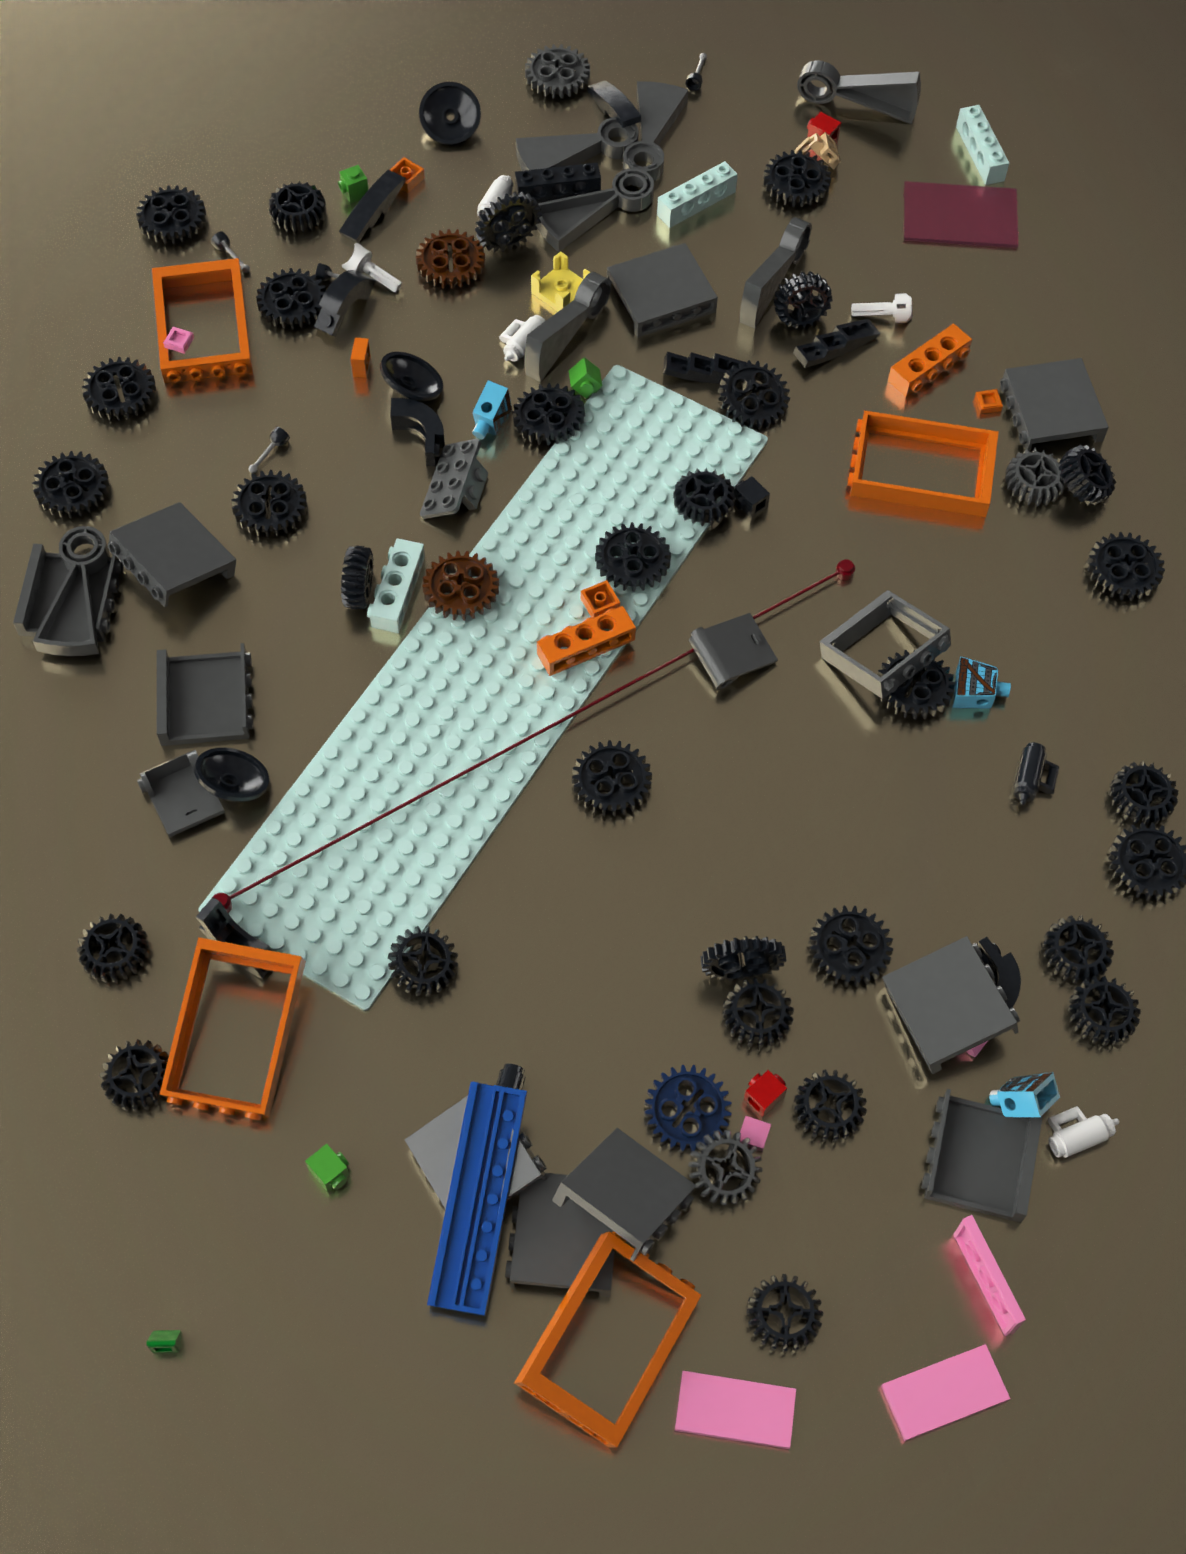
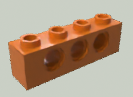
M953 323L891 366L888 382L905 397L913 392H918L924 384L935 380L941 372L949 370L955 362L965 359L970 353L972 338Z
M623 606L616 609L611 608L597 617L587 618L580 624L564 628L561 632L544 636L537 641V655L549 676H552L634 641L636 627Z

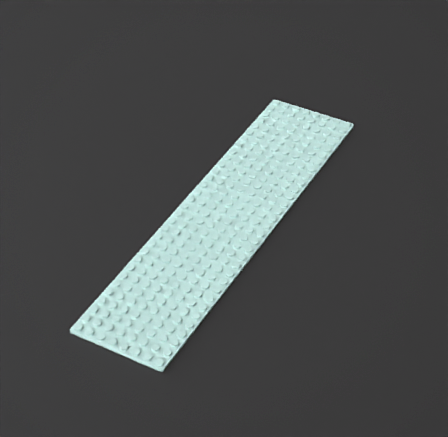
M614 365L603 379L600 389L593 393L584 404L585 417L584 424H580L581 429L574 430L575 436L568 434L567 441L559 438V444H556V442L553 444L469 554V557H473L474 554L478 553V560L485 557L487 564L492 563L493 570H497L499 594L496 595V602H491V609L483 607V615L475 612V619L470 615H466L465 621H463L461 615H458L456 620H453L452 614L444 618L443 611L438 614L435 613V607H429L200 905L198 911L200 912L215 894L225 893L230 896L579 710L625 645L549 676L537 655V641L546 635L561 632L568 626L580 624L591 617L580 596L581 590L606 581V576L601 577L600 569H596L595 553L596 545H599V539L605 538L606 531L612 533V527L620 530L623 523L626 528H630V524L633 522L635 528H638L641 523H643V529L645 530L651 526V533L659 531V538L665 537V544L670 545V568L667 569V575L661 577L660 583L654 580V587L645 584V590L643 591L640 586H636V590L633 592L631 586H628L623 591V585L620 584L615 588L614 581L609 582L620 601V606L625 608L637 629L710 525L705 523L701 526L700 522L692 524L691 519L685 521L683 515H678L677 508L674 506L673 492L677 482H680L681 476H686L688 471L695 473L697 468L700 472H704L707 467L711 473L715 469L717 475L724 473L725 479H730L731 486L735 488L767 444L768 437L745 425L741 427L740 423L732 422V419L620 365ZM691 491L690 493H688L687 497L692 496V493L694 492ZM721 497L717 498V501H715V502H716V503L720 502L722 498H721ZM575 716L231 899L232 909L228 914L248 934L269 945L272 951L301 956L306 961L303 976L363 1011L369 1010L390 981L391 974L395 971L388 969V964L392 962L388 959V954L393 952L390 949L392 943H397L398 935L405 937L404 933L407 929L413 934L417 926H419L421 932L425 931L426 926L430 924ZM414 945L408 947L403 953H409Z

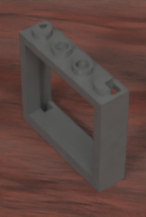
M887 590L819 642L822 659L883 699L888 694L894 692L906 680L911 679L924 666L929 665L942 652L947 651L951 646L950 628ZM890 615H893L930 640L880 677L843 653V651Z

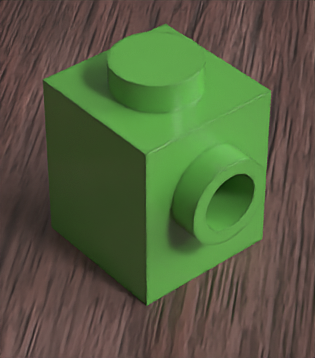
M356 165L339 171L340 181H338V185L342 194L346 196L350 204L361 200L368 191V181L360 166Z
M585 357L569 370L571 388L586 399L593 393H596L602 386L600 369Z
M325 1144L305 1160L309 1171L328 1193L333 1189L338 1190L347 1182V1177L350 1176L347 1168L349 1165L347 1159L341 1152L335 1154L328 1144Z

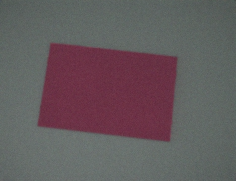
M904 182V240L1018 248L1017 189Z

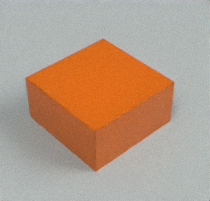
M405 157L390 169L406 178L401 189L407 193L413 190L425 178L424 168Z
M355 337L351 354L353 377L367 378L371 359L369 339Z
M607 580L581 590L580 599L591 617L604 614L611 608L616 609L620 607V601Z

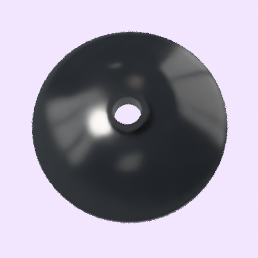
M442 82L430 88L423 96L419 107V118L424 131L431 139L445 145H456L465 142L476 132L480 124L481 109L477 97L468 87L457 82ZM453 115L454 119L450 121L447 119V116Z
M390 352L380 362V372L385 382L394 391L406 398L416 401H429L436 399L443 390L442 378L435 368L413 354Z
M222 747L209 749L203 752L195 763L194 773L198 782L209 793L223 800L245 802L256 799L265 793L269 784V774L265 766L257 758L241 750Z

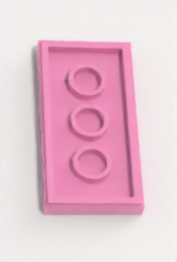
M971 1215L963 1218L954 1232V1237L1003 1334L1009 1336L1015 1333L1026 1319L974 1217Z
M986 1344L881 1385L904 1442L1011 1399Z
M682 1371L675 1431L790 1449L796 1389Z

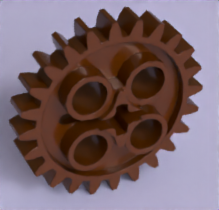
M448 229L447 234L439 230L438 236L431 233V239L425 237V244L420 243V249L416 250L417 270L421 271V277H426L427 282L433 280L434 286L442 283V288H445L447 284H450L451 289H453L454 284H458L461 288L462 282L469 285L470 278L477 280V274L481 275L482 268H485L484 247L480 246L479 240L474 241V235L467 237L466 231L462 235L459 234L458 229L455 233H451V230ZM448 246H452L453 272L449 271Z
M459 551L456 552V556H452L448 552L447 559L439 556V564L432 561V569H426V576H423L422 585L425 601L429 602L430 608L435 607L436 614L443 611L444 618L452 614L453 620H456L458 615H461L463 621L466 620V615H470L475 619V612L483 615V607L491 609V602H496V595L499 594L497 570H493L492 563L487 564L485 557L478 560V553L474 554L473 557H469V551H466L464 556H461Z

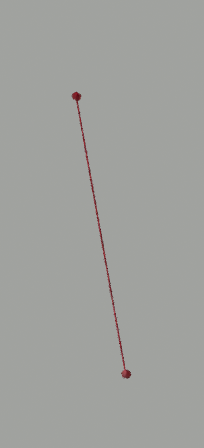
M848 559L840 561L837 564L835 573L754 615L753 618L756 619L835 576L843 581L852 579L855 565ZM694 649L681 654L230 896L225 893H217L213 898L219 900L229 913L232 909L231 899L695 652Z

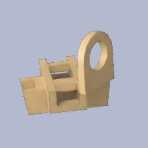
M826 132L821 136L815 133L813 136L807 137L795 150V154H798L803 147L807 146L802 150V155L812 149L833 170L841 162L836 142Z

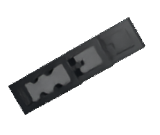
M602 81L587 86V91L603 114H609L611 118L615 117L622 128L641 122V114L614 85L607 81Z
M388 169L371 186L352 210L339 230L340 234L359 243L366 230L374 227L381 213L384 215L387 213L404 185L406 178Z
M869 319L837 325L832 333L816 336L813 343L796 346L793 354L805 368L853 351L879 337L880 332Z
M667 352L664 357L663 374L686 380L720 384L725 372L730 371L733 365L737 367L739 362H742L746 366L747 362L717 353L712 358L692 352L689 357Z

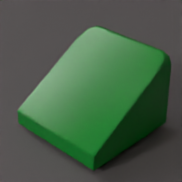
M153 1331L147 1340L146 1346L152 1353L178 1352L181 1346V1331Z

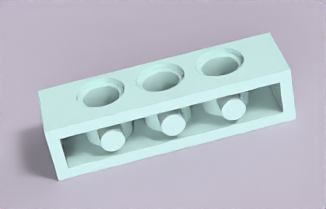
M980 105L960 108L956 128L984 184L1004 182L1009 161Z
M725 161L659 196L657 216L669 228L735 193L738 174Z
M397 538L394 547H390L388 564L383 566L381 572V584H377L375 588V601L373 604L370 603L368 607L367 617L370 618L372 628L399 633L425 559L424 544Z

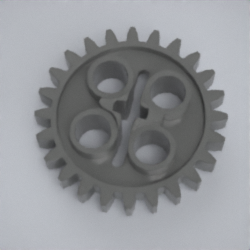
M553 44L550 49L544 46V51L538 48L537 54L531 53V58H527V63H525V78H527V84H531V89L537 88L538 94L544 91L545 97L549 93L552 94V98H555L556 94H559L561 98H563V94H567L570 97L572 91L577 94L578 88L584 89V84H588L590 64H588V58H584V53L578 54V49L571 51V46L564 49L563 44L559 48H556Z

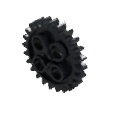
M791 150V153L788 155L784 151L782 157L776 154L775 160L770 159L769 164H766L763 185L766 186V192L771 191L770 197L777 196V202L783 199L784 205L792 202L793 207H795L796 203L803 207L804 202L812 205V200L819 202L820 197H825V192L828 193L831 183V171H828V165H823L824 160L817 161V155L810 157V152L802 155V150L798 154Z
M168 185L167 190L159 187L158 193L152 190V196L145 195V201H139L140 206L137 207L138 213H136L139 228L142 229L143 234L148 235L149 239L155 237L156 242L163 239L164 244H166L171 239L172 243L175 244L178 238L184 242L183 237L187 236L191 239V233L198 234L197 228H203L202 222H206V210L203 200L200 199V195H195L194 190L188 192L187 187H184L182 190H179L178 185L174 189H171Z
M513 192L511 197L506 193L504 199L497 197L496 203L490 202L491 207L484 208L485 214L479 215L481 220L476 222L478 227L475 228L478 240L488 251L493 249L494 252H497L500 248L501 252H504L507 247L511 250L513 245L520 247L521 241L527 242L526 237L533 236L532 230H538L536 224L541 223L539 219L542 216L541 208L535 198L531 197L529 193L525 195L524 192H521L517 195L516 192Z
M292 268L289 269V273H285L282 269L281 275L274 272V278L266 277L267 283H260L261 289H257L258 295L256 296L258 310L261 311L262 318L266 317L268 323L273 321L274 326L282 323L283 329L289 324L294 329L295 324L302 328L303 322L310 325L311 318L317 320L318 314L322 309L319 303L326 292V287L321 279L317 280L316 274L310 277L309 271L302 274L300 268L296 273L293 272Z
M118 357L117 362H113L109 358L108 364L101 361L100 368L93 366L94 373L87 372L88 378L83 379V397L87 407L91 408L94 414L99 412L100 418L107 414L109 420L113 416H117L118 421H120L122 415H125L127 419L130 418L131 413L138 416L137 410L146 411L144 404L151 405L150 398H155L154 391L157 389L154 376L150 369H146L144 363L139 365L137 359L131 363L130 357H127L125 362L121 360V357ZM114 375L118 376L125 402L120 401L113 378Z
M750 360L747 361L746 366L739 362L737 367L733 365L730 371H726L724 378L720 381L718 401H723L721 409H728L726 416L733 415L732 422L739 419L741 427L748 423L749 428H752L753 424H756L758 430L761 429L763 424L766 428H769L771 422L776 424L778 419H782L784 412L788 408L790 389L785 388L787 381H780L782 374L775 375L776 368L769 371L767 363L760 367L759 361L756 362L755 366H752Z
M548 383L547 388H543L539 384L538 390L531 387L530 394L523 392L524 398H517L518 404L513 405L514 411H512L514 427L517 428V433H522V438L529 436L530 442L537 439L538 445H540L544 440L547 445H550L551 440H554L556 444H559V438L567 441V435L575 436L574 430H580V424H584V402L581 401L580 395L575 394L574 389L568 391V386L560 389V385L557 383L553 388Z
M70 451L69 456H65L62 452L59 459L52 456L53 462L44 461L46 468L38 467L40 474H34L36 481L32 482L33 492L38 504L42 505L45 511L50 509L52 515L58 511L60 517L68 513L69 517L72 518L74 512L82 516V510L85 509L90 513V506L98 508L97 500L104 501L103 494H108L107 487L110 484L107 471L103 463H99L98 458L92 460L91 454L84 457L82 451H80L77 456H74L73 451Z
M272 470L269 471L268 475L260 471L259 477L251 474L252 480L244 478L245 485H237L238 491L233 492L234 499H231L233 515H235L236 522H240L241 528L247 527L249 533L256 530L257 536H260L262 532H265L267 537L270 536L271 532L279 536V530L288 533L287 527L296 528L294 521L302 522L301 515H306V492L303 490L302 484L298 485L297 478L291 480L289 473L283 477L282 471H279L277 475H274ZM269 488H271V497H272V499L270 500V511H271V515H270V519H267V518H268V510H267V508L269 507L268 491H269Z
M631 522L630 528H626L622 523L620 530L612 527V533L606 531L605 538L599 539V545H596L595 553L596 569H600V576H606L608 582L614 581L615 588L621 584L623 585V591L628 586H631L633 592H635L636 586H640L644 591L645 584L654 587V580L660 583L661 577L667 575V569L670 568L671 560L670 545L665 544V537L659 538V531L651 533V526L645 530L643 529V523L638 528H635L633 522Z
M1119 532L1118 537H1115L1112 533H1110L1108 539L1103 536L1100 542L1095 543L1087 560V564H1089L1087 571L1092 572L1090 579H1097L1096 587L1104 586L1103 593L1110 590L1112 598L1116 593L1119 594L1120 600H1123L1124 596L1128 595L1130 601L1133 600L1135 595L1139 599H1142L1144 594L1149 596L1152 590L1156 591L1165 571L1162 568L1165 563L1164 560H1159L1162 554L1154 553L1156 546L1149 547L1148 539L1144 542L1140 541L1141 535H1138L1136 539L1132 538L1130 532L1127 537H1124L1122 532Z
M905 650L903 656L896 652L894 659L888 657L887 662L881 664V669L878 670L877 675L882 677L910 655L909 652ZM933 659L929 665L924 666L911 679L906 680L894 692L888 694L883 699L881 698L880 701H888L887 709L895 707V714L903 711L904 718L909 713L913 714L915 720L918 714H921L924 719L927 718L928 713L935 717L937 710L943 712L945 706H949L953 698L955 682H953L954 674H949L950 667H943V660L936 662ZM922 671H925V672L921 675L920 681H918L919 675L922 673ZM912 687L913 689L910 696L908 698H905L906 696H908L910 688Z
M608 740V744L605 747L601 742H598V749L590 745L589 754L582 751V759H576L577 767H573L572 770L574 775L572 776V784H575L573 791L578 793V800L585 799L584 807L586 808L593 805L594 813L599 808L602 809L603 816L606 815L608 810H611L613 816H616L617 810H620L625 815L627 807L634 811L635 803L642 805V797L647 798L648 789H651L652 782L650 780H652V772H649L650 764H645L646 756L638 757L639 749L631 752V744L622 748L621 741H618L617 745L613 746L611 740ZM620 762V763H623V764H625V765H623V766H617V765H615V764ZM598 769V770H600L601 772H599V773H594V772H592V770ZM630 783L633 786L625 787L623 784ZM607 790L609 793L602 794L599 791Z
M1142 822L1138 829L1133 824L1129 831L1123 829L1121 834L1116 836L1114 843L1110 847L1112 852L1108 859L1112 862L1109 865V869L1116 870L1112 877L1121 878L1119 886L1128 885L1127 893L1134 889L1136 891V898H1139L1143 893L1147 901L1150 900L1152 895L1155 896L1157 901H1160L1163 895L1169 899L1173 893L1177 895L1181 888H1184L1186 885V853H1184L1186 845L1180 846L1179 843L1182 837L1176 839L1172 837L1174 834L1173 830L1165 833L1163 825L1157 830L1154 823H1151L1150 827L1146 828ZM1156 847H1160L1163 851H1159ZM1131 849L1137 850L1139 854L1134 853ZM1162 869L1167 870L1170 874L1164 873ZM1137 871L1142 872L1145 876L1139 875Z
M844 905L841 913L836 908H833L832 916L825 912L823 920L817 919L816 927L812 928L811 935L813 936L810 937L808 943L813 945L809 949V954H816L813 956L812 963H820L817 971L826 970V979L832 975L835 976V984L843 979L845 987H848L850 981H854L855 986L859 987L860 980H863L868 985L870 976L877 980L880 975L879 972L884 973L887 968L886 965L890 964L891 957L889 956L893 953V948L889 947L893 942V938L887 937L890 930L881 929L884 921L875 922V913L870 917L866 916V908L861 913H857L856 906L853 907L852 912H848L847 907ZM842 927H850L853 932H846ZM870 941L874 944V947H867L863 942ZM835 945L839 950L832 951L827 946ZM848 960H856L860 965L853 966Z
M745 936L741 940L738 938H733V941L723 940L724 944L715 943L714 947H707V951H703V956H700L702 972H705L706 976L711 975L712 979L719 977V980L729 979V981L734 979L742 981L744 978L753 980L754 976L763 977V974H772V970L778 971L779 967H783L784 962H786L785 946H782V942H776V939L768 941V937L759 939L758 936L752 939H748ZM741 953H743V955H744L745 965H744V963H743V959H742V954H741Z

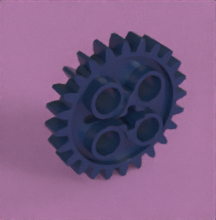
M682 1065L680 1072L677 1073L671 1067V1076H667L662 1072L661 1079L663 1082L654 1080L653 1085L656 1090L648 1089L647 1094L653 1099L645 1100L644 1104L651 1107V1109L644 1112L645 1116L652 1117L647 1122V1126H656L652 1133L653 1137L661 1134L660 1144H664L667 1140L670 1141V1150L677 1144L680 1145L681 1153L684 1152L686 1146L690 1147L691 1152L695 1151L697 1142H702L706 1145L704 1141L705 1135L709 1134L714 1140V1131L719 1130L723 1137V1132L720 1128L727 1129L729 1126L723 1120L731 1118L732 1115L731 1112L725 1110L732 1105V1102L724 1101L729 1092L720 1091L723 1081L716 1084L713 1082L716 1074H712L709 1077L705 1076L706 1068H703L700 1073H696V1066L693 1065L690 1072H687L685 1066ZM684 1084L689 1085L693 1093L684 1096L679 1092L678 1087ZM702 1090L704 1093L694 1103L692 1112L688 1111L680 1124L674 1128L672 1124L681 1116L684 1106L687 1107L698 1091ZM703 1101H709L713 1104L714 1110L707 1113L702 1111L699 1105ZM666 1105H671L676 1109V1114L668 1117L662 1113L661 1109ZM686 1122H693L696 1124L698 1131L693 1134L687 1133L683 1125Z

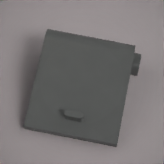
M751 613L705 629L699 627L691 632V637L688 640L717 690L729 686L741 675L778 661Z
M196 750L139 773L141 778L137 780L142 793L148 792L169 837L225 813L218 797L205 790L195 776L194 767L199 757Z

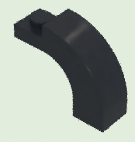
M348 270L340 274L328 287L319 303L322 309L314 327L336 337L348 308L358 299L368 300L376 280L356 270Z
M391 398L390 418L392 430H410L420 434L425 439L426 466H435L436 457H440V448L445 446L444 429L439 416L433 409L419 401L407 398Z
M213 897L196 916L201 924L199 929L208 939L272 951L269 945L243 930L231 918L221 902ZM239 965L261 979L269 972V970Z
M986 936L977 943L982 953L980 959L984 965L988 964L995 976L993 982L996 987L1000 985L1007 996L1005 1003L1008 1008H1011L1017 1001L1021 987L1018 964L1011 952L1002 957L999 947Z

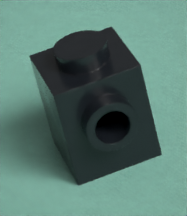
M753 476L745 481H740L735 486L734 494L736 498L734 504L750 518H753L768 507L770 493Z

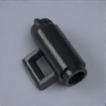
M1028 743L1022 750L1014 783V795L1020 800L1021 805L1033 801L1039 790L1046 794H1054L1060 767L1046 760V748L1039 743ZM1044 768L1049 770L1046 784L1041 782Z

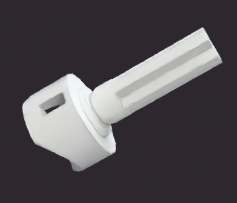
M355 243L352 257L348 262L342 264V268L346 271L356 270L361 273L364 272L394 293H397L401 288L402 282L370 262L372 252L365 249L359 243Z
M898 293L895 294L893 303H853L851 307L852 317L893 314L895 323H907L913 318V301L908 294Z

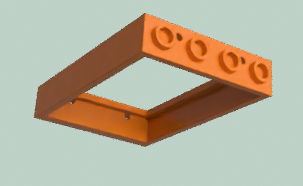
M239 258L152 268L160 368L164 383L253 373ZM232 281L240 353L169 361V350L163 344L167 337L163 289Z
M864 410L863 418L858 419L856 432L860 433L859 437L855 436L853 450H857V454H852L850 468H854V473L849 472L847 486H851L850 496L986 517L991 501L999 431ZM869 433L980 450L974 498L862 480Z
M198 937L159 1094L167 1098L166 1103L182 1106L183 1101L193 1103L192 1108L208 1111L209 1106L219 1108V1113L234 1116L235 1111L246 1113L245 1118L261 1121L262 1116L270 1117L306 963L301 956ZM210 960L291 974L261 1104L179 1089Z
M612 1231V1233L606 1232L600 1235L514 1384L607 1447H618L699 1301L701 1294L694 1290L695 1286L691 1282L682 1278L679 1280L673 1276V1271L668 1266L662 1263L656 1264L650 1260L648 1253L645 1256L641 1253L634 1262L631 1261L685 1299L615 1424L540 1374L612 1249L631 1261L630 1258L635 1249L628 1245L625 1239Z

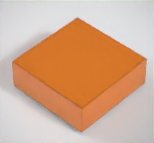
M997 389L975 393V400L980 414L1002 411L1003 405Z

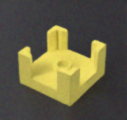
M560 251L553 258V270L541 280L539 270L531 275V293L558 312L574 300L583 279L568 269V256ZM586 269L583 270V279L590 273Z

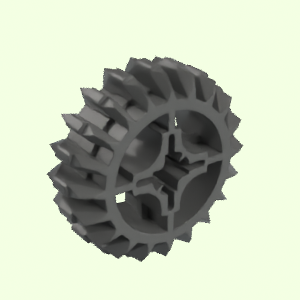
M1027 449L1023 454L1018 452L1015 458L1010 460L1005 472L1007 490L1012 491V497L1019 496V502L1026 500L1028 505L1034 502L1038 507L1041 502L1046 506L1050 501L1055 502L1066 488V485L1063 484L1064 479L1060 477L1061 471L1058 468L1061 465L1060 458L1054 459L1053 453L1047 455L1045 450L1041 453L1037 452L1036 449L1032 453Z
M717 1130L713 1134L714 1140L709 1134L704 1136V1141L707 1145L702 1142L696 1143L697 1148L701 1152L692 1151L690 1154L697 1159V1162L688 1163L689 1167H696V1172L690 1173L689 1177L699 1178V1181L695 1183V1189L704 1186L700 1194L702 1197H706L711 1192L710 1202L715 1203L720 1196L721 1205L727 1204L728 1197L732 1204H737V1195L740 1199L746 1200L747 1194L745 1190L750 1193L755 1192V1188L750 1183H760L761 1179L754 1176V1173L763 1171V1168L755 1167V1162H760L762 1159L761 1156H752V1153L757 1151L756 1146L747 1148L750 1143L749 1138H745L740 1142V1132H736L731 1139L730 1130L724 1131L723 1138L720 1131ZM720 1144L729 1145L728 1150L724 1152L721 1158L708 1155L714 1147ZM736 1150H738L744 1158L746 1167L745 1171L743 1168L739 1167L736 1162V1157L738 1154L736 1153ZM727 1159V1166L731 1168L733 1172H725L724 1175V1169L720 1167V1165L717 1163H725ZM705 1163L715 1172L714 1185L706 1175ZM731 1176L743 1179L736 1188L729 1191L722 1190L723 1185L727 1183Z

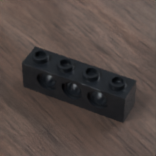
M598 162L516 171L515 191L517 195L521 192H524L525 195L529 193L531 197L535 198L537 203L601 191V175Z

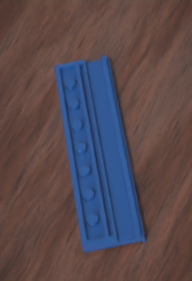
M474 1081L470 1083L427 1302L428 1306L486 1316L517 1142L528 1093L525 1090L497 1085L492 1086ZM512 1128H513V1130H514V1131H513V1137H512V1142H511V1147H510V1153H509V1158H508V1163H507V1157H508L510 1139H511Z

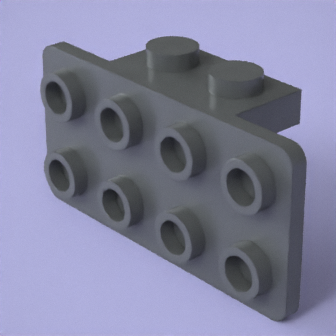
M479 439L447 444L443 447L420 511V516L423 519L455 514L458 512L461 502L469 510L477 509L488 476V471L476 459L481 447Z

